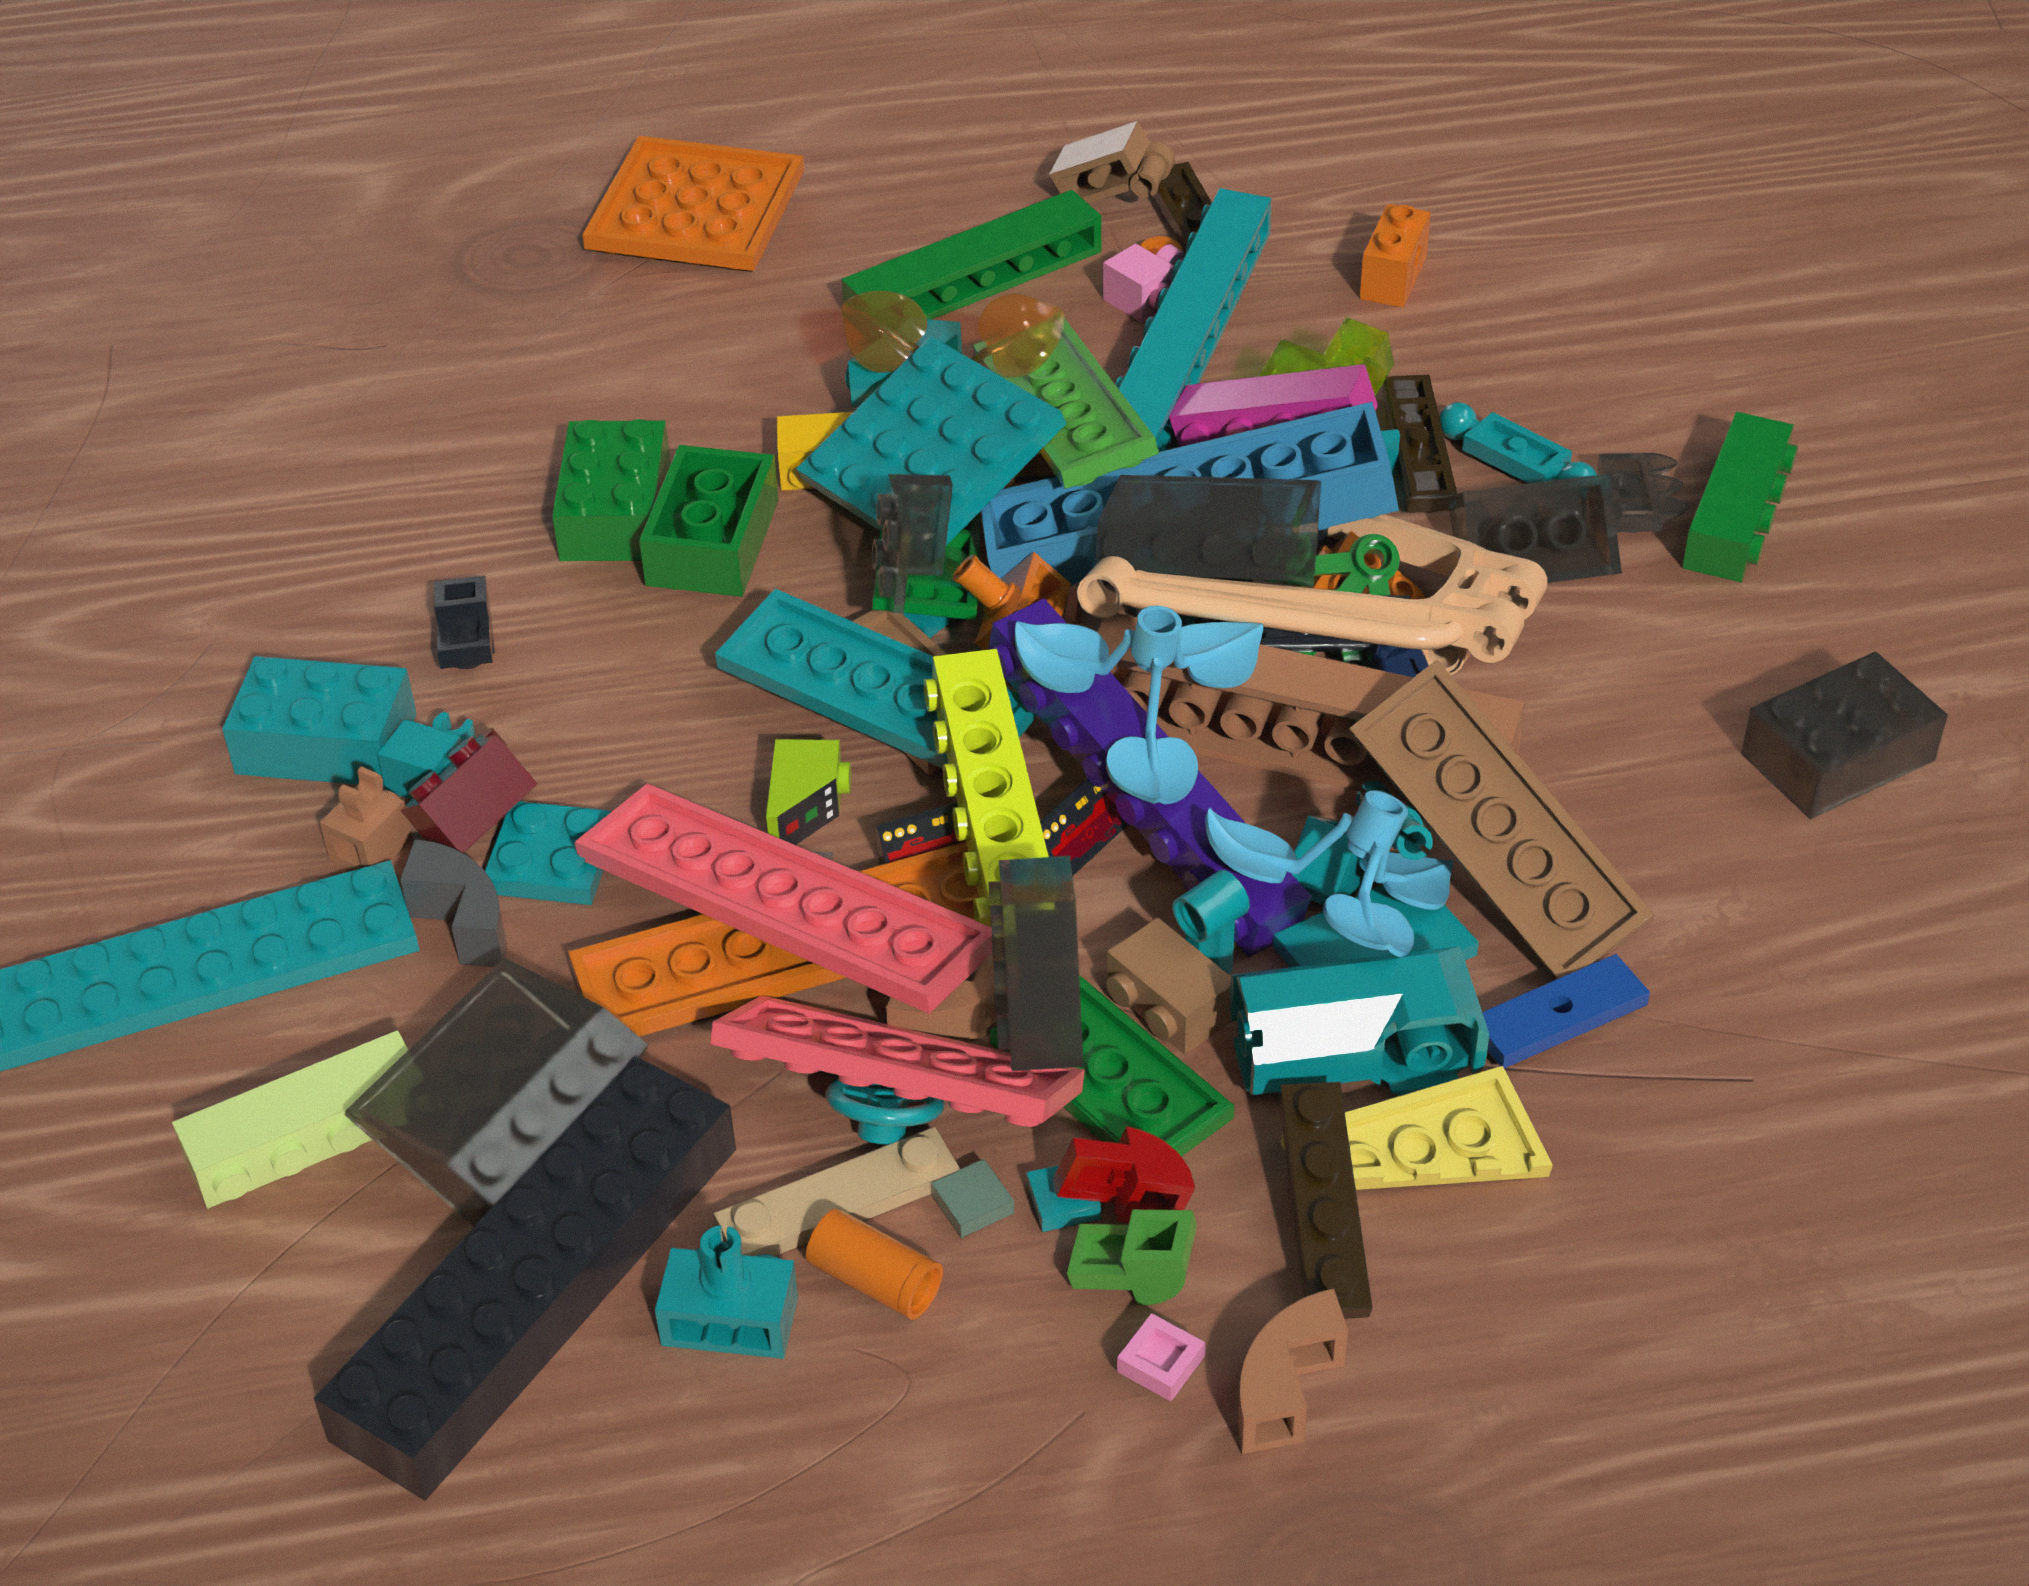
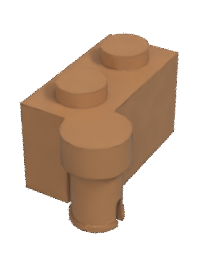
M1135 121L1065 145L1049 175L1060 194L1073 190L1088 204L1127 192L1130 188L1137 196L1149 198V194L1153 197L1158 191L1160 182L1170 174L1175 164V155L1166 144L1150 142L1140 123Z

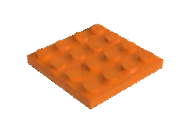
M638 135L582 234L584 249L603 251L607 254L618 253L641 256L651 260L664 259L687 262L691 265L703 264L726 267L736 271H755L805 170L804 156Z

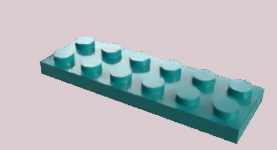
M776 588L715 653L717 668L942 769L943 764H948L946 753L937 754L935 747L933 722L938 721L937 712H928L925 703L924 680L932 679L933 656ZM1007 688L1020 738L1038 715L1029 712L1023 705L1019 694Z

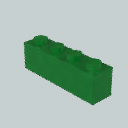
M1735 412L1689 529L1683 569L1742 583L1749 563L1758 565L1765 542V536L1760 535V533H1770L1777 505H1773L1771 502L1781 503L1788 475L1782 473L1791 474L1795 464L1798 446L1790 444L1794 424Z

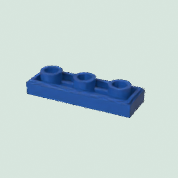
M1614 954L1483 1011L1482 1013L1489 1031L1487 1051L1499 1066H1503L1505 1069L1647 1006L1650 991L1617 954Z

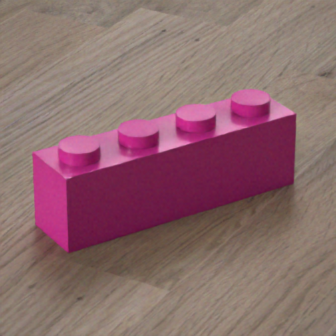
M1365 364L1186 385L1170 413L1169 419L1179 447L1368 402H1373L1376 411L1378 404Z

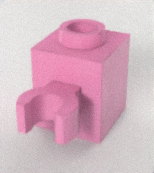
M1135 243L1103 262V300L1143 323L1150 316L1156 315L1161 291L1163 288H1170L1174 270L1173 264L1178 259L1184 257V252L1169 244L1162 247L1155 255Z

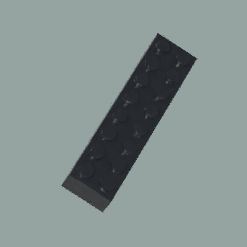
M634 1056L314 1397L327 1441L426 1501L736 1151L730 1105Z

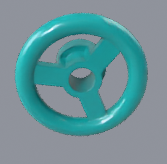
M836 1079L828 1086L826 1091V1100L831 1108L845 1117L859 1121L858 1136L865 1141L877 1144H892L905 1139L906 1126L921 1125L935 1120L942 1114L945 1106L944 1100L929 1096L921 1100L901 1098L893 1093V1088L874 1083L870 1086L860 1087L847 1085ZM920 1101L925 1103L922 1106L907 1108L908 1103Z

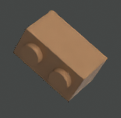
M1156 918L1107 951L1106 985L1111 997L1120 1006L1129 1007L1147 1023L1156 1037L1164 1041L1168 1040L1184 1055L1232 1022L1229 1006L1231 976L1160 918Z

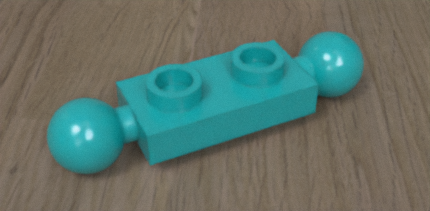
M1453 402L1445 406L1439 415L1443 434L1452 440H1463V451L1528 484L1544 490L1555 480L1558 482L1562 494L1575 501L1587 499L1597 488L1598 477L1594 468L1585 462H1571V450L1494 412H1491L1480 422L1477 420L1476 413L1471 406L1463 402Z

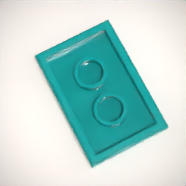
M1383 885L1370 891L1371 903H1380L1395 908L1411 925L1414 933V944L1410 952L1460 946L1465 961L1477 956L1478 940L1446 905L1436 910L1415 907L1392 897ZM1323 912L1273 935V948L1289 967L1391 955L1385 950L1371 949L1345 938L1330 926Z

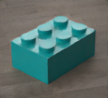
M254 656L222 730L236 775L358 785L359 777L357 770L361 766L378 773L382 777L377 753L404 719L414 722L417 712L407 668Z

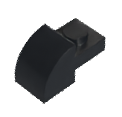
M486 576L435 581L434 609L437 620V652L440 669L454 667L458 669H472L481 664L493 663L492 654H495Z

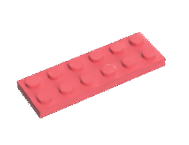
M759 996L712 1022L710 1044L731 1049V1055L735 1058L750 1061L769 1058L784 1062V1067L787 1070L797 1073H815L820 1070L839 1075L838 1080L851 1086L862 1087L870 1086L873 1083L893 1088V1093L896 1096L905 1099L921 1100L929 1096L949 1101L948 1105L950 1108L960 1112L979 1113L988 1110L1004 1114L1007 1122L1018 1126L1031 1127L1044 1123L1082 1093L1085 1072L1083 1069L768 996Z

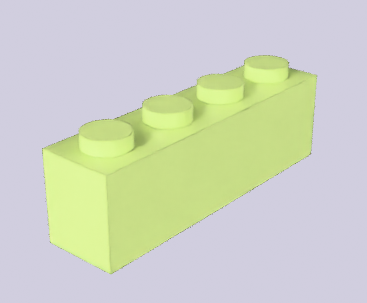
M397 1030L173 1121L172 1125L184 1160L207 1209L225 1201L237 1199L249 1191L280 1178L294 1175L304 1168L335 1155L352 1151L358 1146L390 1132L409 1127L415 1122L431 1116L432 1110L424 1078Z

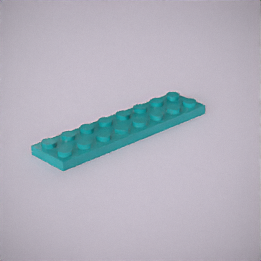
M391 860L0 969V1072L420 951L417 936Z

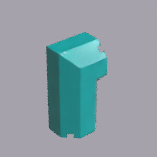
M1460 946L1409 952L1404 957L1391 954L1231 975L1230 1014L1231 1021H1237L1238 1037L1233 1038L1235 1055L1244 1090L1250 1091L1252 1095L1279 1092L1280 1085L1348 1083L1371 1080L1380 1085L1381 1079L1389 1083L1392 1093L1402 1096L1459 1079L1458 1073L1470 1065L1472 1073H1474L1486 1063L1489 1031Z

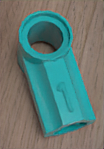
M1219 870L1175 899L1172 908L1178 925L1186 934L1185 940L1230 975L1233 972L1235 921L1248 913L1250 904L1248 895L1240 881L1228 871Z

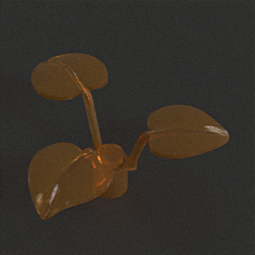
M865 292L848 299L841 307L847 344L852 355L863 367L878 373L895 371L909 357V352L914 353L919 348L915 343L923 337L928 327L926 316L918 304L909 297L895 292ZM1014 293L997 297L984 308L978 323L979 335L988 346L981 349L971 359L980 363L992 354L996 370L1005 377L1017 378L1033 373L1048 360L1061 338L1064 326L1063 310L1060 307L1023 294Z

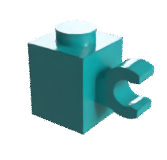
M447 712L437 715L433 720L432 727L404 719L377 753L385 790L401 797L414 799L409 790L418 781L432 771H435L439 776L452 764L447 756L469 737L473 736L476 738L473 720L466 719L460 728L451 730L450 716Z

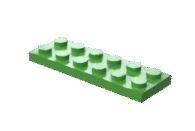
M1061 313L973 345L979 364L1061 411L1067 424L1039 452L1065 489L1090 484L1099 476L1120 468L1135 467L1144 459L1159 454L1155 436Z

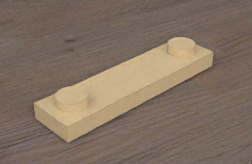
M933 1127L713 1213L715 1226L722 1225V1235L725 1243H728L726 1234L728 1226L738 1231L742 1241V1255L756 1256L768 1254L777 1256L807 1244L819 1221L832 1209H840L860 1221H865L932 1194V1182L960 1170L936 1127Z

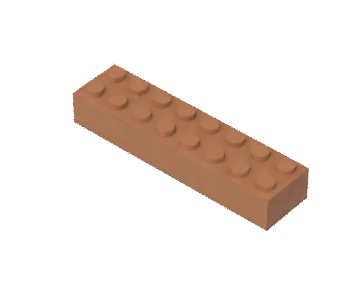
M1116 613L1111 617L1103 619L1097 633L1107 643L1109 656L1123 641L1125 630L1131 629L1135 631L1137 617ZM1259 644L1257 663L1252 676L1245 683L1236 687L1214 688L1201 685L1190 677L1187 668H1176L1174 661L1162 670L1157 724L1168 737H1175L1186 741L1195 754L1366 793L1367 791L1362 787L1364 783L1379 781L1389 789L1395 798L1408 802L1354 738L1349 728L1414 677ZM1129 648L1110 672L1147 712L1151 672L1141 669L1136 664L1131 648ZM1462 688L1518 754L1525 702Z

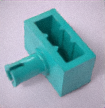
M722 1225L712 1227L702 1235L700 1248L694 1250L671 1248L655 1307L661 1346L785 1359L798 1301L794 1260L779 1259L768 1254L756 1256L742 1255L740 1234L733 1227L728 1226L726 1231L728 1243H725L723 1241Z

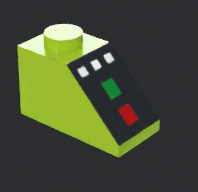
M775 739L766 813L768 834L797 845L839 816L841 794H850L852 783L851 762L841 761L840 740Z

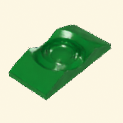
M978 513L931 562L923 559L880 531L872 610L976 620L977 598L959 583H956L952 577L958 566L968 556L975 554L979 558L981 513Z

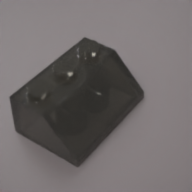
M1609 474L1466 491L1448 497L1453 537L1469 541L1489 551L1533 561L1544 570L1547 576V583L1622 574Z

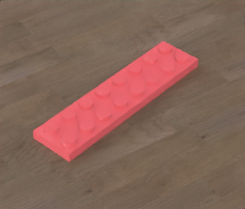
M648 783L575 841L577 855L583 857L586 863L928 1014L941 1004L999 948L998 932L992 927Z

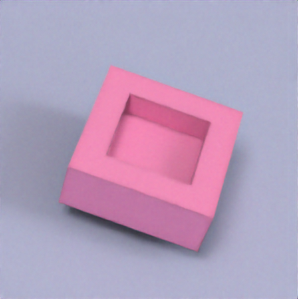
M1151 1313L1117 1357V1372L1171 1402L1205 1357V1342Z

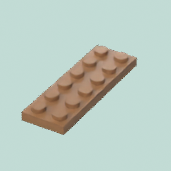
M1435 660L1349 728L1354 738L1556 980L1602 960L1654 919V913L1438 660Z

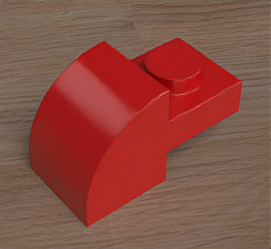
M1132 1127L1125 1128L1118 1143L1072 1138L1053 1177L1057 1197L1114 1203L1117 1222L1121 1223L1130 1222L1133 1209L1184 1210L1195 1190L1192 1173L1180 1154L1155 1135Z

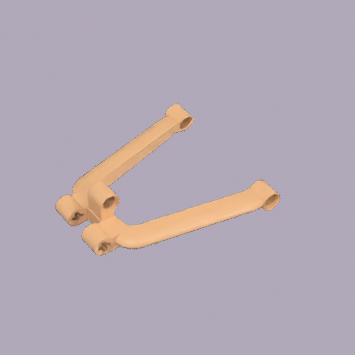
M1383 514L1375 518H1366L1329 527L1328 536L1341 540L1352 530L1359 537L1367 534H1379L1387 537L1396 546L1400 561L1449 578L1445 585L1430 598L1415 600L1354 592L1149 573L1141 570L1135 571L1134 567L1127 560L1116 556L1101 559L1079 583L1077 595L1082 608L1088 614L1097 618L1111 617L1123 605L1141 609L1157 605L1170 608L1181 615L1228 622L1262 623L1263 627L1409 649H1422L1429 665L1438 660L1450 675H1454L1463 667L1470 654L1476 659L1487 663L1501 661L1509 655L1524 628V620L1533 614L1546 591L1547 576L1537 563L1528 559L1489 551L1469 541ZM1101 580L1109 582L1114 587L1116 593L1108 590ZM1453 645L1456 646L1458 651H1450L1444 647Z

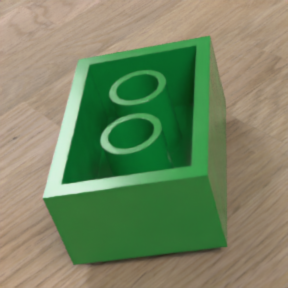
M666 420L569 421L552 514L559 561H642L639 540L671 465Z
M678 445L639 540L645 586L743 597L779 501L774 455Z

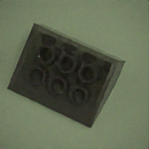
M503 958L346 1109L344 1115L474 1227L634 1056L642 1059L648 1044L603 1006Z

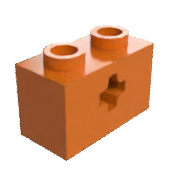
M1386 205L1363 253L1360 287L1361 300L1404 308L1427 257L1430 211L1415 209L1409 205Z

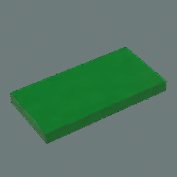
M1077 972L990 1030V1044L997 1050L1085 1070L1082 1093L1063 1108L1100 1141L1118 1143L1125 1128L1132 1127L1162 1139L1182 1157L1234 1119L1235 1105Z

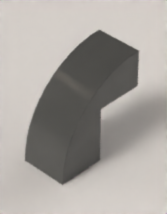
M415 839L400 879L410 917L453 921L452 931L460 964L504 968L507 953L506 934L498 896L490 877L474 860L456 849L435 842Z

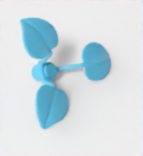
M1157 605L1149 606L1138 614L1135 631L1131 629L1125 630L1123 641L1109 656V648L1101 635L1089 628L1073 624L1033 625L1017 621L1015 626V645L1018 657L1028 674L1048 689L1065 693H1080L1088 690L1094 682L1095 674L1108 675L1129 648H1131L1136 664L1141 669L1151 672L1145 730L1146 739L1125 737L1116 741L1108 751L1106 769L1111 780L1126 793L1150 803L1160 802L1162 804L1176 803L1185 798L1195 785L1198 774L1197 757L1186 741L1175 737L1156 739L1162 670L1174 661L1176 668H1187L1190 677L1201 685L1214 688L1239 686L1245 683L1255 670L1259 644L1263 633L1262 623L1214 622L1181 627V618L1172 609Z
M1368 791L1355 817L1344 813L1338 825L1299 859L1296 858L1294 850L1285 840L1271 832L1249 824L1223 818L1211 808H1209L1205 817L1208 840L1219 858L1240 874L1268 883H1281L1286 872L1299 874L1344 833H1347L1349 838L1347 846L1352 853L1360 857L1359 864L1365 871L1358 892V899L1344 894H1333L1326 899L1323 913L1330 926L1339 934L1371 949L1385 950L1392 955L1404 957L1409 954L1414 944V933L1411 925L1398 910L1388 905L1371 903L1370 891L1373 881L1383 883L1385 890L1395 899L1423 909H1440L1445 905L1449 896L1453 860L1427 857L1419 860H1408L1401 854L1389 852L1408 815V810L1400 800L1381 791Z

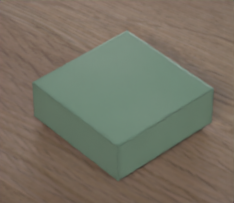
M985 1159L931 1183L933 1198L961 1238L1014 1214L1013 1198Z

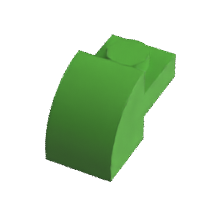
M1133 1209L1129 1225L1079 1224L1067 1270V1276L1072 1288L1132 1290L1137 1305H1153L1173 1298L1184 1286L1197 1230L1193 1210Z

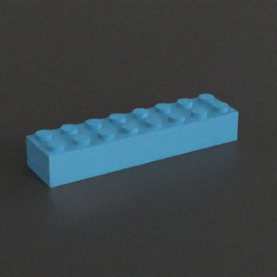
M1373 402L1162 451L1155 456L1144 459L1135 467L1120 468L1099 476L1092 483L1084 486H1073L1065 489L1059 479L1053 477L1002 489L981 510L987 558L991 571L1001 579L1030 554L1035 552L1069 581L1072 586L1077 582H1081L1101 559L1109 556L1120 557L1129 563L1130 561L1177 553L1182 554L1188 559L1203 557L1212 483L1264 488L1258 544L1399 511L1391 465Z

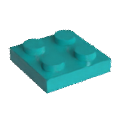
M519 801L506 814L485 870L495 887L497 895L592 905L604 870L586 863L583 857L577 855L575 841L612 811Z

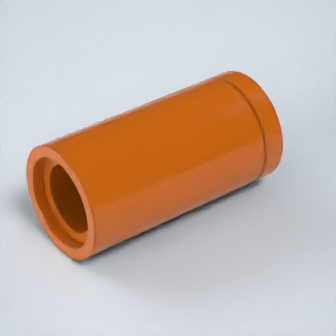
M837 1208L830 1210L822 1217L812 1232L806 1249V1260L810 1265L911 1320L919 1318L928 1309L940 1288L943 1278V1267L937 1261Z

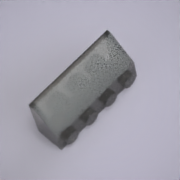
M1120 475L1098 520L1095 565L1103 558L1116 556L1127 560L1134 567L1135 571L1141 570L1149 573L1283 586L1314 587L1321 481Z

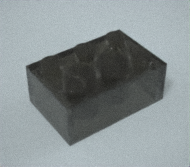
M1875 651L1751 707L1741 755L1811 820L1936 761L1948 714Z
M1070 856L999 860L1000 881H988L998 1050L1010 1049L1012 1071L1083 1067L1077 914Z

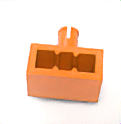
M1035 552L1030 554L1001 579L986 567L975 554H972L958 566L952 577L956 583L963 586L985 605V613L975 642L982 650H988L992 624L1037 601L1045 599L1062 617L1069 587L1071 586L1069 581Z

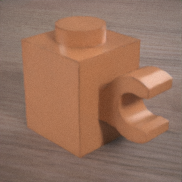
M362 766L357 770L359 784L354 789L343 784L339 788L340 803L320 822L329 860L352 871L392 860L413 838L409 821L400 811L406 806L404 800L391 791H382V777L378 773Z

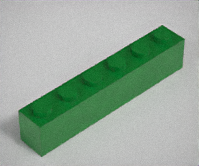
M1069 190L841 279L844 316L871 343L876 342L909 318L930 320L1101 253L1102 215L1075 191Z

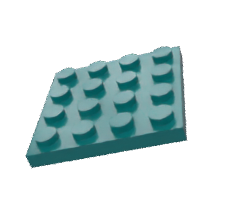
M930 336L796 470L804 482L923 559L931 562L1067 423L1061 411Z

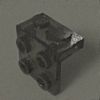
M888 474L886 494L878 495L877 523L878 525H883L882 539H874L872 566L873 570H879L880 597H888L892 614H903L908 575L942 576L953 489L950 475Z

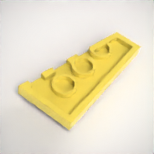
M1503 1066L1345 1112L1356 1190L1549 1177L1553 1167ZM1282 1134L1281 1145L1285 1151L1284 1139Z

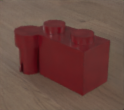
M494 728L486 730L476 738L471 736L463 741L447 756L452 762L448 768L439 776L435 771H432L409 790L414 799L400 811L426 841L439 843L464 853L537 785V782L506 747L507 744Z

